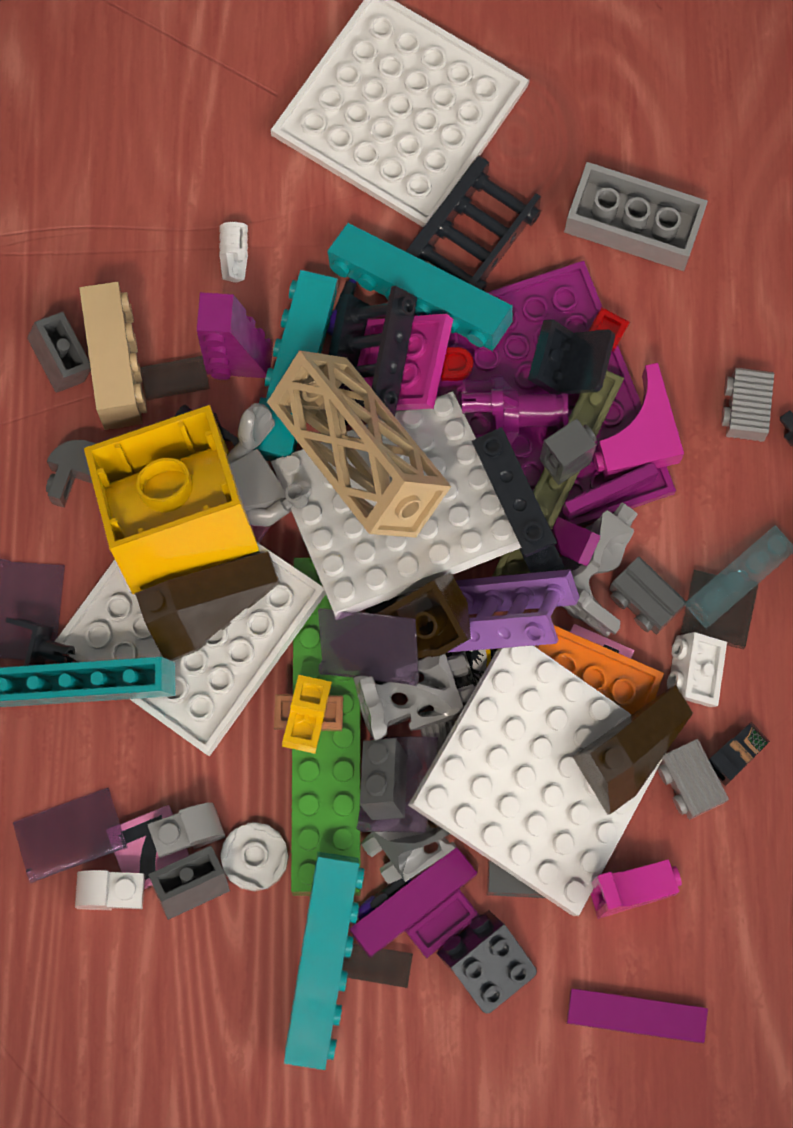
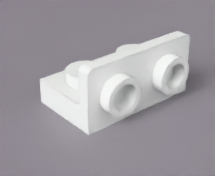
M696 632L676 636L672 646L673 659L671 672L667 679V688L669 689L676 685L685 700L708 707L718 706L727 642Z

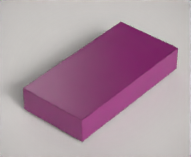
M559 517L552 529V533L557 541L555 547L558 553L587 566L601 536Z
M458 889L405 932L427 959L441 948L447 940L456 936L471 924L472 920L479 916V914L460 889Z

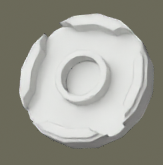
M256 822L242 825L233 830L224 841L220 856L223 870L229 880L241 889L250 891L268 889L277 883L286 871L289 858L286 843L279 832L269 825Z

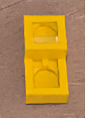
M298 675L282 747L316 754L332 682Z

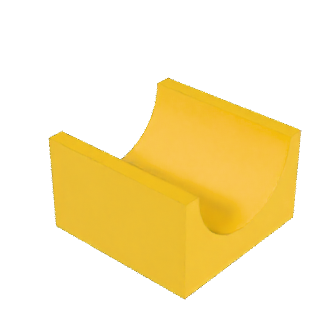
M210 405L84 448L109 548L132 594L166 580L205 570L260 551L227 456L229 451Z

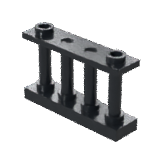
M478 156L406 252L484 291L487 286L485 281L526 225L532 226L537 221L542 210L539 209L540 195L535 194L529 203L525 204L489 180V162ZM476 190L479 192L483 190L519 214L510 228L471 203L472 200L470 198ZM458 214L461 216L463 214L467 215L501 238L492 252L453 227L452 221ZM439 238L443 240L445 238L449 239L483 262L474 276H471L435 251L434 245Z
M391 286L388 303L369 305L351 294L340 295L328 355L347 358L363 378L374 377L372 390L395 417L417 297L398 286ZM385 316L382 333L365 335L368 319ZM379 347L377 363L357 366L362 349ZM343 383L339 387L340 389L351 391V389ZM353 399L355 402H357L359 405L365 408L363 400Z
M498 428L472 440L478 457L521 546L519 550L530 573L558 571L564 568V564L555 547L557 541L503 428Z

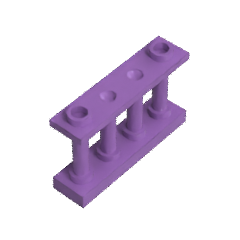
M571 570L455 580L468 602L469 614H477L476 618H469L471 639L449 652L557 644L558 637L551 620V615L555 607L576 605L580 598ZM539 608L538 612L523 613L525 609ZM508 611L507 615L492 616L494 612Z

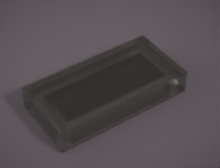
M202 356L140 367L146 400L210 389Z
M353 944L351 957H344L342 970L348 971L347 979L407 989L413 954L381 949L370 958L359 944Z

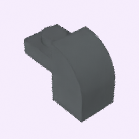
M71 440L59 445L52 451L47 459V463L51 471L56 472V474L52 473L46 485V492H48V497L52 504L65 508L75 479L92 483L84 448L96 443L86 440Z

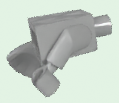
M253 403L244 411L238 427L239 442L227 456L250 525L268 527L291 512L292 506L296 508L305 507L308 498L304 494L295 498L297 494L303 491V488L297 483L289 485L285 490L259 450L255 449L275 426V420L272 418L271 411L264 404Z

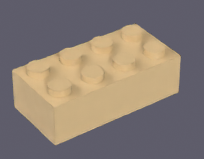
M118 282L79 287L96 410L103 428L108 430L143 424L141 413H147L145 396L141 388V382H143L142 373L136 355L138 346L132 326L134 318L131 303L129 304L128 293L121 292Z

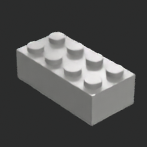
M587 162L567 217L564 233L684 271L708 201Z

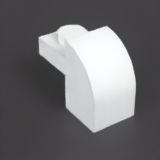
M106 870L77 872L75 908L87 910H112V908L143 909L145 874L109 872Z

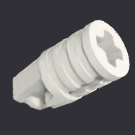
M226 222L220 225L219 257L222 279L238 283L245 279L248 258V226L244 223Z

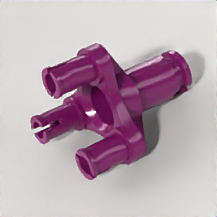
M493 376L492 380H463L462 414L492 412V415L496 417V429L502 427L510 445H512L519 433V427L568 425V393L562 396H556V394L518 395V390H514L503 379V376ZM474 434L475 438H479V437L485 435V434Z

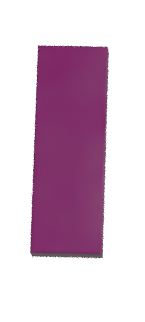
M648 463L565 501L562 512L566 520L570 521L655 482L659 472L654 463Z

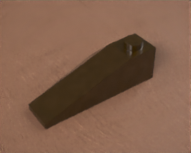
M267 551L166 580L137 592L135 595L144 622L162 657L175 661L199 651L207 644L206 641L220 629L224 630L228 627L232 619L244 609L251 608L280 584L270 553Z
M450 572L432 580L330 641L346 671L382 666L400 661H412L430 656H442L471 639L468 602Z
M676 685L670 687L572 756L607 815L612 814L638 794L693 715L692 710Z

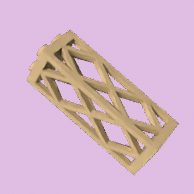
M307 351L298 352L267 403L369 534L416 538L451 488V485L347 358ZM343 383L353 391L340 389L339 387ZM353 399L363 400L365 408H363ZM360 419H362L364 422L367 423L368 428L364 425V423H363ZM345 420L360 438L347 435ZM306 422L320 433L307 431ZM381 434L397 446L383 443ZM319 441L332 444L333 452ZM355 449L368 452L371 468ZM396 454L409 456L410 464L405 462ZM347 458L351 461L355 468L348 464ZM329 463H331L333 466L336 467L337 473L335 472V470L331 467V465H330ZM389 475L393 478V480L391 481V483H390ZM350 478L367 491L352 488ZM365 499L375 501L377 503L375 506H373Z

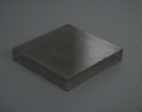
M694 570L680 635L696 632L725 641L727 646L744 649L747 643L758 584Z

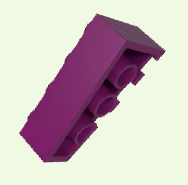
M200 292L197 335L206 374L220 380L230 379L231 376L266 378L268 368H271L273 342L270 338H265V332L262 328H255L256 321L253 317L246 315V309L234 294Z

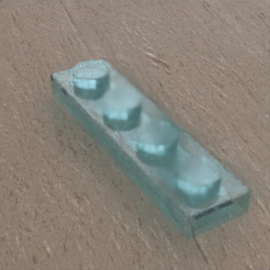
M775 525L684 605L707 629L792 555L793 544Z

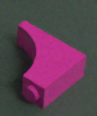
M658 363L646 365L642 374L644 398L639 414L623 431L599 441L597 450L593 454L595 468L597 472L602 471L605 481L618 478L648 463H654L656 468L678 464L683 458V447Z
M668 859L632 870L617 873L608 872L598 875L591 882L593 890L590 895L597 917L600 919L675 896L679 893L678 886L682 885V881L677 867H671Z

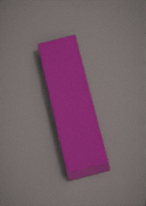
M456 847L349 929V932L371 958L456 890L477 876V872Z
M571 988L566 1024L704 1043L708 1008Z

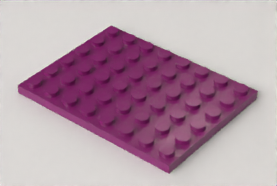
M584 261L487 292L512 305V323L493 351L484 346L477 347L473 345L468 338L456 332L450 333L447 347H462L468 350L473 357L472 372L464 380H492L493 376H503V379L514 390H518V395L550 394L528 380L543 320L554 319L573 333L586 332L590 329L602 307ZM618 346L614 352H611L607 370L623 377L624 380L598 432L594 453L597 450L599 441L623 431L636 418L642 408ZM440 378L436 398L453 391L462 409L463 380L441 381ZM581 393L568 394V419ZM492 412L464 414L473 434H487L496 430V417L492 415ZM563 424L547 427H519V433L511 447L532 491H534L545 468L539 460L544 440L565 427ZM592 457L590 465L579 472L566 501L613 479L604 480L602 471L597 472ZM667 466L657 468L659 473L655 482L576 517L569 522L583 526L595 522L607 510L613 514L621 503L633 509L675 494L676 489ZM562 507L561 512H560V514H559L558 517H559V518H562V519H564V520H566V518H565V516H564V514H563V512H562V511H563V507Z

